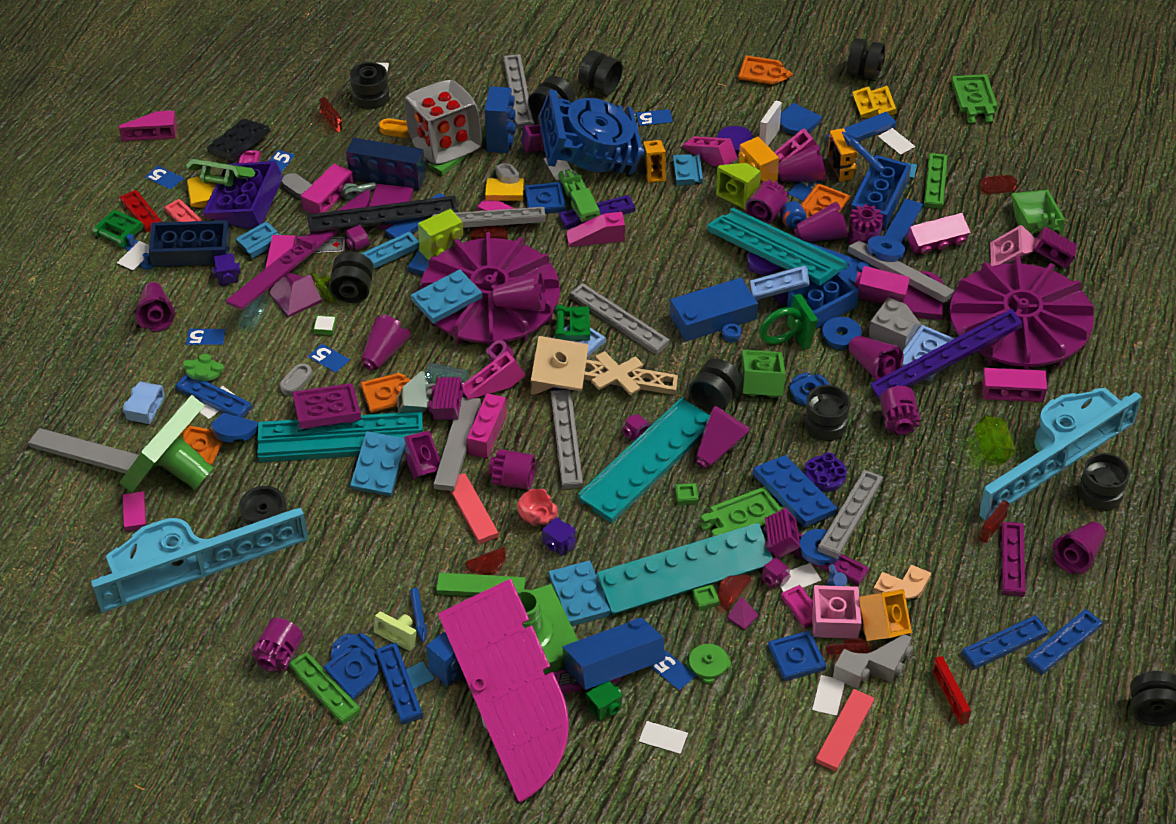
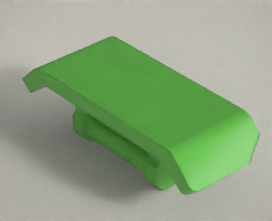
M191 159L185 165L188 170L197 171L202 169L200 175L202 182L224 184L229 187L234 183V174L237 178L248 179L255 175L252 168L213 161ZM211 167L226 169L225 177L211 175Z

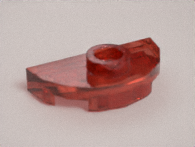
M498 225L477 227L470 236V240L485 239L486 232H490V238L508 240L507 232Z
M502 547L465 562V567L472 573L493 575L500 571L505 563V548Z
M742 574V576L730 575L722 581L718 590V598L721 606L727 612L751 583L752 577Z
M845 639L843 644L831 643L826 647L827 655L841 654L844 649L854 653L870 652L869 642H864L863 639Z

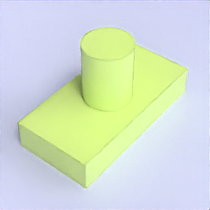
M381 611L375 615L374 633L393 643L396 642L397 645L408 651L415 647L417 630L410 627L412 619L408 615L404 614L398 620Z

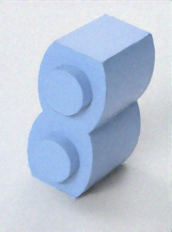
M138 382L136 387L132 388L131 397L123 405L126 420L150 424L156 415L157 409L164 400L163 386Z

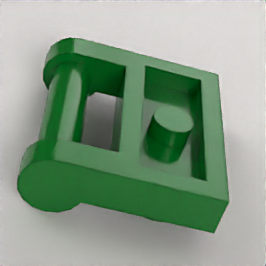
M113 210L94 226L93 234L116 242L118 246L124 248L128 244L127 235H136L143 228V223L117 210ZM106 228H109V229H111V230H114V231L120 233L121 235L118 236V235H116V234H114V233H111V232H109V231H107V230H105V229H106Z
M556 305L554 309L557 329L555 331V339L566 341L590 340L589 306L565 307L564 305ZM564 317H570V331L564 330Z

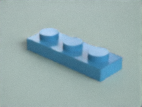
M409 231L361 254H364L372 261L375 269L418 249L419 241Z

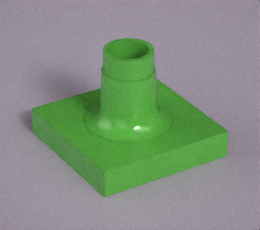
M191 395L141 451L119 483L133 493L149 473L159 466L165 468L182 482L187 483L196 490L214 467L186 443L183 434L205 405Z
M549 584L534 590H518L517 593L530 619L523 623V627L525 629L533 626L550 664L549 668L543 670L544 674L565 668L562 646L576 642L578 638L552 585Z

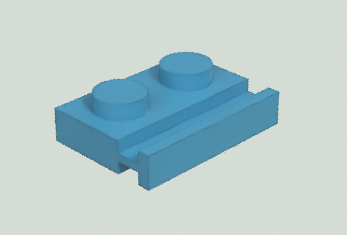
M691 154L673 155L676 185H694L695 182L703 184L699 154L697 156H691Z
M266 221L237 237L236 244L245 253L249 254L251 258H254L270 249L272 235L279 234Z

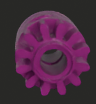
M770 179L767 182L763 181L746 202L745 210L748 215L770 224L787 202L788 197L786 195L788 192L784 191V186L779 185L777 181L774 183Z
M867 204L863 207L857 206V210L852 209L848 230V242L850 245L857 241L867 244L871 237L881 236L883 215L880 214L881 210L875 211V206L870 207Z
M894 386L881 394V409L885 427L889 430V433L895 431L896 436L899 434L907 435V433L915 431L914 427L920 426L919 422L921 420L916 398L911 388Z
M499 449L496 452V457H491L489 464V475H492L493 478L492 483L530 490L535 474L536 456Z
M272 618L254 646L251 655L256 657L254 660L261 668L267 671L276 670L278 673L281 670L285 671L303 641V633L295 624L288 620Z

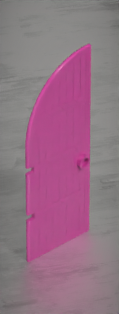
M508 579L438 613L520 803L541 789L557 769L567 744L569 718L566 702L554 673L544 674L543 670L549 668L550 664L533 626L525 629L523 627V623L530 619L512 579Z

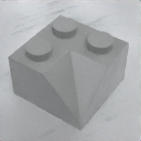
M888 297L871 320L869 338L897 345L903 351L921 327V323L906 304Z

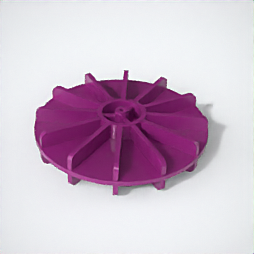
M486 232L485 239L470 240L463 243L456 239L453 240V247L445 250L437 257L432 256L429 259V266L422 276L420 290L460 269L482 292V298L434 324L430 321L432 326H437L444 332L454 336L455 342L458 344L466 340L476 343H490L491 345L497 340L508 342L519 338L525 342L528 340V334L540 328L544 323H550L552 320V314L560 297V284L557 273L549 262V256L546 253L540 254L533 248L524 245V239L521 237L517 241L490 238V232ZM535 272L542 274L545 292H543V299H546L545 311L538 312L495 306V303L491 302L490 291H493V287Z
M1016 257L1015 263L991 266L988 262L982 264L981 270L967 278H962L951 299L950 322L956 333L961 336L1000 314L1013 309L1022 321L1023 327L977 352L987 357L988 365L991 366L997 361L1009 365L1022 366L1023 370H1028L1029 366L1049 364L1060 367L1065 359L1085 348L1093 330L1094 306L1081 290L1082 283L1079 280L1072 282L1065 276L1055 272L1054 264L1050 263L1047 268L1021 264L1020 257Z

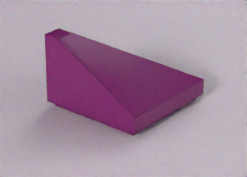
M741 597L727 619L745 631L758 617V614Z

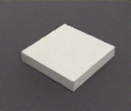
M777 100L772 104L760 122L759 138L767 146H769L780 130L782 102Z

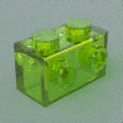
M984 415L974 427L984 460L1005 464L1016 452L1005 419Z

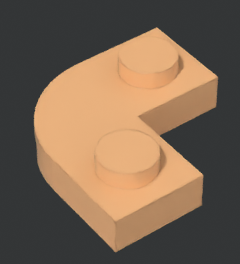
M913 565L910 566L903 580L882 572L874 586L873 593L904 589L906 600L915 597L918 599L930 580L931 573Z

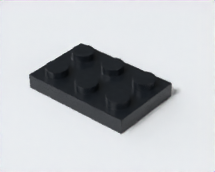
M242 119L218 139H215L207 147V150L210 154L234 161L270 133L269 126L248 119Z

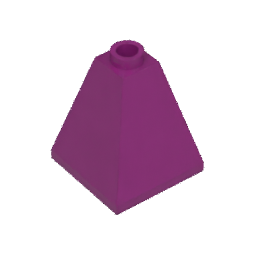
M714 406L703 431L695 458L696 464L703 469L710 468L742 442L750 428L717 406Z

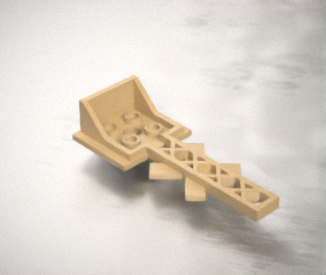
M543 336L538 337L531 377V395L538 394L552 387L582 391L583 380L591 381L598 390L610 384L622 386L629 395L640 391V389L671 395L676 393L678 375L640 369L643 367V363L636 356L618 365L604 351L595 356L596 361L587 360L589 344ZM585 368H589L591 372H585ZM644 378H648V379H650L651 381H650V382H645L643 379H644ZM662 382H672V386L664 385Z

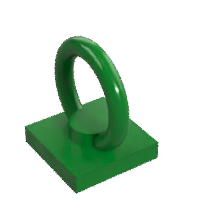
M796 294L793 296L791 307L778 309L764 319L759 329V336L763 342L772 345L783 343L795 336L803 350L810 349L818 319L803 296ZM788 315L786 324L789 330L780 336H769L767 334L769 326L776 319Z

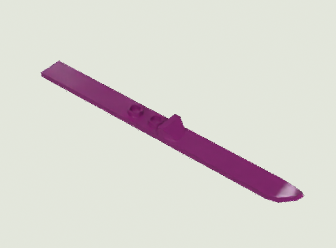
M367 189L339 210L368 207L371 196L370 190ZM339 231L317 234L309 233L306 237L299 235L296 237V245L228 298L226 304L243 310Z

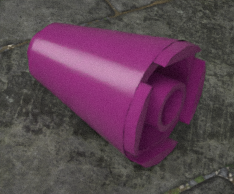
M813 145L780 162L778 179H781V182L827 180L822 156L819 152V145Z
M838 202L828 205L796 225L797 229H794L796 238L806 242L848 238L844 216L838 212L841 209Z
M535 272L493 287V291H490L491 302L495 303V306L538 312L545 311L546 299H543L545 286L542 274Z
M150 282L143 288L135 310V317L137 323L142 328L152 329L154 332L170 327L175 318V309L159 283Z
M382 314L381 317L377 315L361 357L362 365L366 369L371 371L373 369L378 370L410 339L411 334L407 328L403 330L400 327L401 322L385 314Z
M856 336L849 342V352L875 380L902 367L904 353L897 345L862 336Z
M1090 522L1058 537L1052 546V550L1055 553V562L1060 568L1071 574L1074 572L1080 574L1087 572L1091 568L1106 537L1104 527L1097 522Z

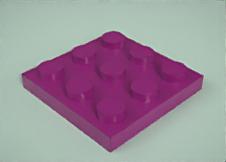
M352 383L292 392L300 429H311L322 425L332 426L336 423H352L356 420H361V412Z

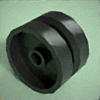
M258 486L250 489L242 496L239 503L243 527L288 511L284 494L271 486Z
M1150 671L1137 675L1130 684L1132 714L1134 718L1140 723L1151 726L1175 723L1176 675L1166 671Z

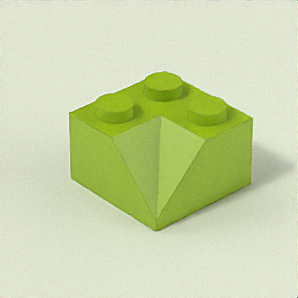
M747 163L719 165L717 167L716 195L745 209L746 202L760 186L761 170Z
M449 209L419 222V251L429 261L432 256L437 257L449 249L453 240L463 236V221Z

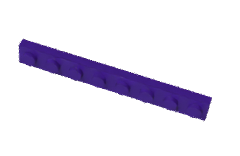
M1010 309L871 383V388L880 400L881 394L891 387H911L1022 328V321L1013 309Z

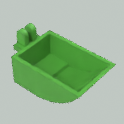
M1049 190L1012 193L1013 209L1018 226L1022 225L1035 239L1044 227L1051 229V231L1054 230V232L1063 236L1065 218Z

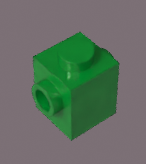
M610 681L597 685L586 693L587 707L599 721L610 715L617 714L622 708L623 694L620 688L614 686Z

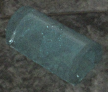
M265 292L244 308L238 319V323L242 328L251 331L256 329L269 306Z
M430 362L426 369L425 379L428 380L429 384H436L437 377L457 378L459 376L462 384L468 381L470 373L469 370Z

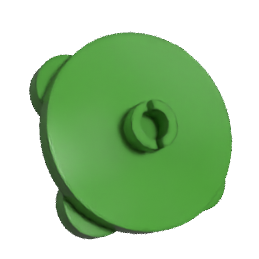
M201 354L199 359L183 362L186 374L190 378L199 381L216 379L224 370V365L211 360L209 354Z
M702 644L692 650L689 658L686 660V667L692 670L695 675L701 677L704 683L712 684L715 678L723 675L725 671L730 669L731 661L721 647L714 644Z

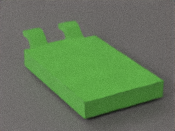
M987 74L952 76L951 83L961 113H967L968 123H976L975 116L977 114H985L986 123L994 122L993 115H995L998 105Z
M762 487L710 507V513H705L701 516L703 522L700 523V526L706 531L715 524L717 528L711 532L714 536L759 523L761 530L766 527L765 517L772 515V513L776 514V511L779 512L781 507L768 490Z

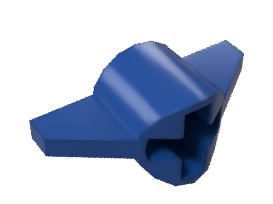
M833 564L829 565L830 576L827 580L828 586H845L847 583L846 575L842 572H837Z

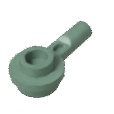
M372 182L357 186L356 184L348 183L342 187L340 194L346 200H351L367 189L374 190L376 184Z

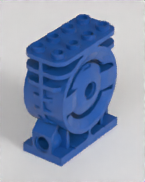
M549 89L538 117L548 166L555 167L557 160L572 162L580 168L593 172H609L615 169L617 173H622L624 168L628 175L636 172L638 161L643 157L644 148L641 146V136L638 133L635 112L631 107H626L623 112L621 105L615 106L595 98H582L571 103L568 100L559 99L557 91Z

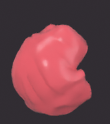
M531 489L525 492L517 502L519 515L532 526L548 525L549 521L557 517L558 507L550 501L551 497L545 489Z

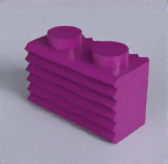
M540 124L524 126L521 143L525 152L545 151Z
M1044 227L1035 239L1033 251L1067 269L1075 259L1077 243L1074 244V241L1071 242L1064 238V236L1054 232V230L1051 231V229Z
M459 376L457 378L437 377L436 385H432L433 401H429V412L433 414L434 420L459 419L464 391L461 378Z
M787 508L780 509L779 512L776 511V514L772 513V515L765 517L766 527L763 528V531L768 539L765 545L769 553H773L777 558H780L801 547L796 519Z

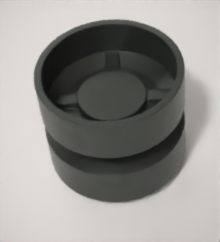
M854 38L847 62V74L859 76L862 69L865 68L864 77L877 80L885 61V44L873 41L869 50H867V40Z
M591 50L584 57L580 65L578 82L580 85L595 89V91L604 95H611L621 80L623 64L618 59L610 56L606 57L603 53Z
M365 62L356 65L350 71L352 98L356 106L363 109H377L388 102L389 87L387 70L384 66L375 62Z
M548 76L528 97V107L538 120L549 89L556 90L559 99H565L571 103L575 101L573 88L563 78Z
M348 251L339 254L334 259L329 282V291L332 296L345 303L364 301L370 291L374 271L372 261L364 254Z
M717 358L709 359L689 385L688 392L693 402L701 409L711 412L714 406H717L724 411L732 397L741 387L742 378L738 370L727 361Z
M821 385L809 392L804 424L810 435L821 440H834L846 432L850 410L848 394L843 389L833 385Z
M1098 453L1089 457L1085 463L1078 490L1083 502L1098 510H1110L1117 507L1123 500L1130 476V469L1127 463L1120 457L1110 453Z

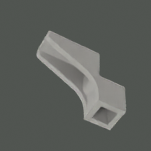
M902 635L867 654L854 653L844 649L835 664L833 678L857 689L862 681H867L869 674L892 683L896 675H901L904 668L903 661L905 659L909 660L912 654L913 647L910 646L912 637Z

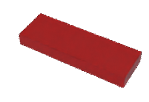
M137 190L120 196L121 203L130 214L143 223L142 229L146 233L151 231L152 223L162 222Z
M943 656L936 657L932 672L959 724H966L969 722L971 709Z

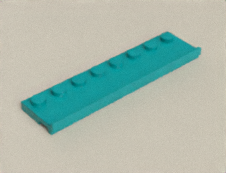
M731 208V212L726 216L722 214L707 224V231L784 269L790 270L806 266L809 281L819 286L843 269H848L845 260L735 208Z
M681 397L578 493L580 503L587 504L592 508L593 512L613 523L701 440L709 414L684 400V397Z
M422 411L361 415V420H356L352 423L342 422L332 426H315L311 429H300L298 419L258 422V461L262 463L359 456L366 431L400 438L423 432Z
M756 523L597 572L596 575L608 602L610 614L616 615L690 592L696 588L764 569V565L773 558L766 548V540L760 525Z

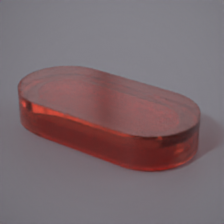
M1011 175L984 177L980 181V190L986 194L1012 192L1016 189L1017 180Z

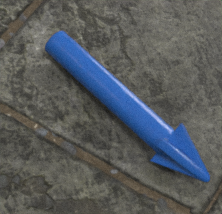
M842 131L847 146L851 145L878 172L884 168L879 161L855 140L856 136Z
M412 588L410 594L416 622V634L422 642H425L427 625L424 622L418 588Z

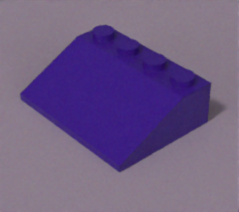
M276 161L232 163L231 165L252 168L255 175L248 179L237 178L234 174V183L231 187L217 183L202 213L203 216L218 221L228 220L229 224L241 228H255L261 225L283 179ZM226 169L223 170L221 177H225Z

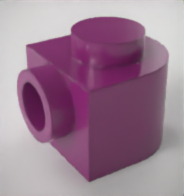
M361 225L347 230L346 236L348 239H346V243L350 250L353 249L356 252L370 245L369 238Z
M503 340L493 342L486 350L491 356L488 359L490 362H493L506 351L513 357L514 352Z
M635 414L625 420V427L622 428V431L627 438L635 441L651 424L639 414Z
M774 558L764 565L762 580L773 589L780 584H786L791 577L790 568L778 558Z

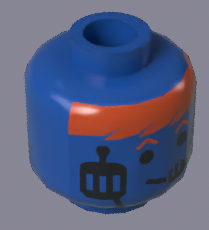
M788 202L780 210V217L784 225L789 229H797L796 225L807 219L802 205L798 202Z

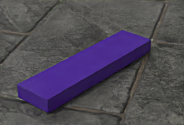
M629 195L596 203L600 210V215L622 212L624 215L635 212V206ZM574 209L559 213V219L565 230L585 223L580 220Z

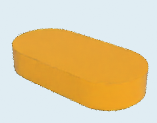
M387 118L379 123V130L384 135L402 138L410 137L406 121Z

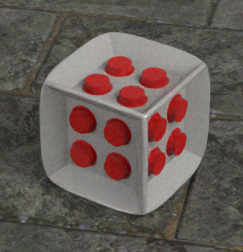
M453 80L440 81L420 88L405 97L404 107L410 138L416 148L423 149L424 157L431 163H446L470 154L481 147L482 133L478 108L472 96Z

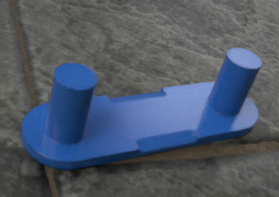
M132 234L127 235L128 244L125 248L129 251L138 243L137 240H134ZM144 253V260L139 265L143 269H152L149 253Z

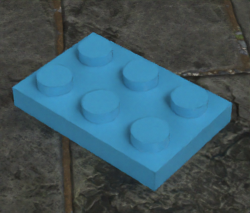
M460 269L411 294V300L433 324L482 298V292Z
M366 431L351 481V489L392 497L405 451L404 438Z
M590 560L549 571L550 581L571 626L610 616V608Z

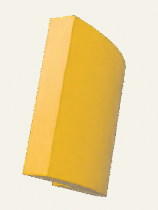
M868 86L852 92L861 118H871L887 112L889 115L897 114L888 86L872 91Z
M200 176L188 179L187 186L191 207L205 208L217 183L202 182Z
M499 178L487 179L486 201H523L524 178H519L517 183L512 184L503 183Z

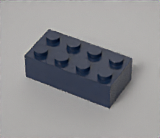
M353 137L346 151L348 170L352 171L353 180L410 187L416 191H420L425 180L426 172L423 149Z
M228 220L152 223L148 251L152 267L216 265L214 256L230 254L231 232Z

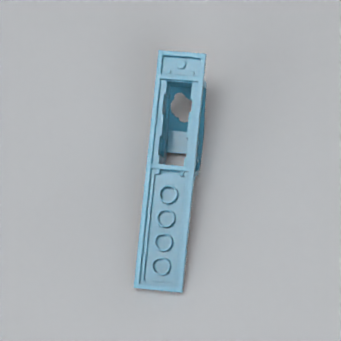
M1099 388L1086 393L1065 394L1055 400H1050L1041 411L1040 427L1035 436V447L1039 452L984 487L979 516L986 521L1133 425L1142 396L1135 392L1129 397L1125 396L1122 400H1119L1106 388ZM1091 402L1087 407L1081 409L1085 403Z
M301 508L293 509L210 539H202L195 536L189 524L178 518H168L143 526L132 535L131 539L106 555L111 574L91 581L101 613L307 541L309 539L304 513ZM137 546L136 553L134 557L131 559V553L133 549ZM178 560H183V561H184V562H183L181 565H179V566H174V565H172V563L175 562V561H178Z

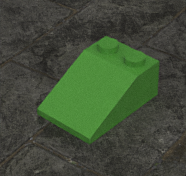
M742 350L743 394L752 397L766 395L770 398L783 396L785 368L782 352Z

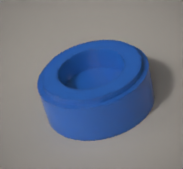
M727 324L722 328V338L725 341L733 343L741 339L742 329L737 324Z

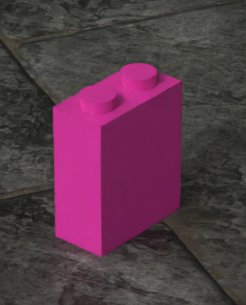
M864 266L862 272L857 273L854 286L859 290L858 298L884 304L887 298L890 297L903 303L910 277Z

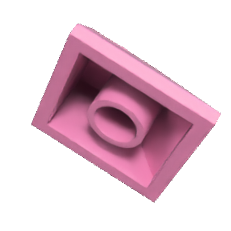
M1020 225L990 242L991 266L1011 264L1015 262L1016 257L1022 259L1035 252L1033 251L1035 237Z

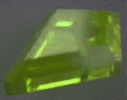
M314 270L311 273V277L325 299L334 304L336 299L325 285L330 281L329 276L326 273L320 278Z

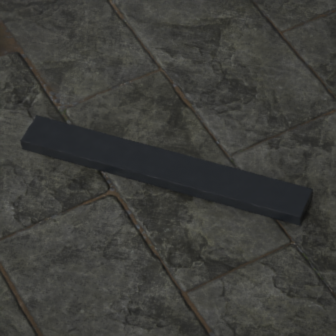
M455 196L309 214L307 215V222L310 234L347 230L358 225L370 227L431 218L433 214H440L449 209L454 213H459Z

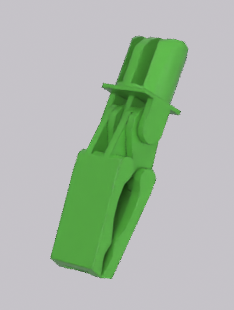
M572 168V172L570 169L565 170V175L563 171H560L558 177L564 186V192L573 199L571 205L580 220L585 222L600 216V210L589 188H586L582 175H578L574 168Z

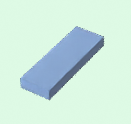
M806 266L750 280L751 292L756 300L810 286Z

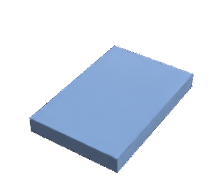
M921 325L903 350L904 361L902 367L955 338ZM937 373L926 378L925 380L931 382Z

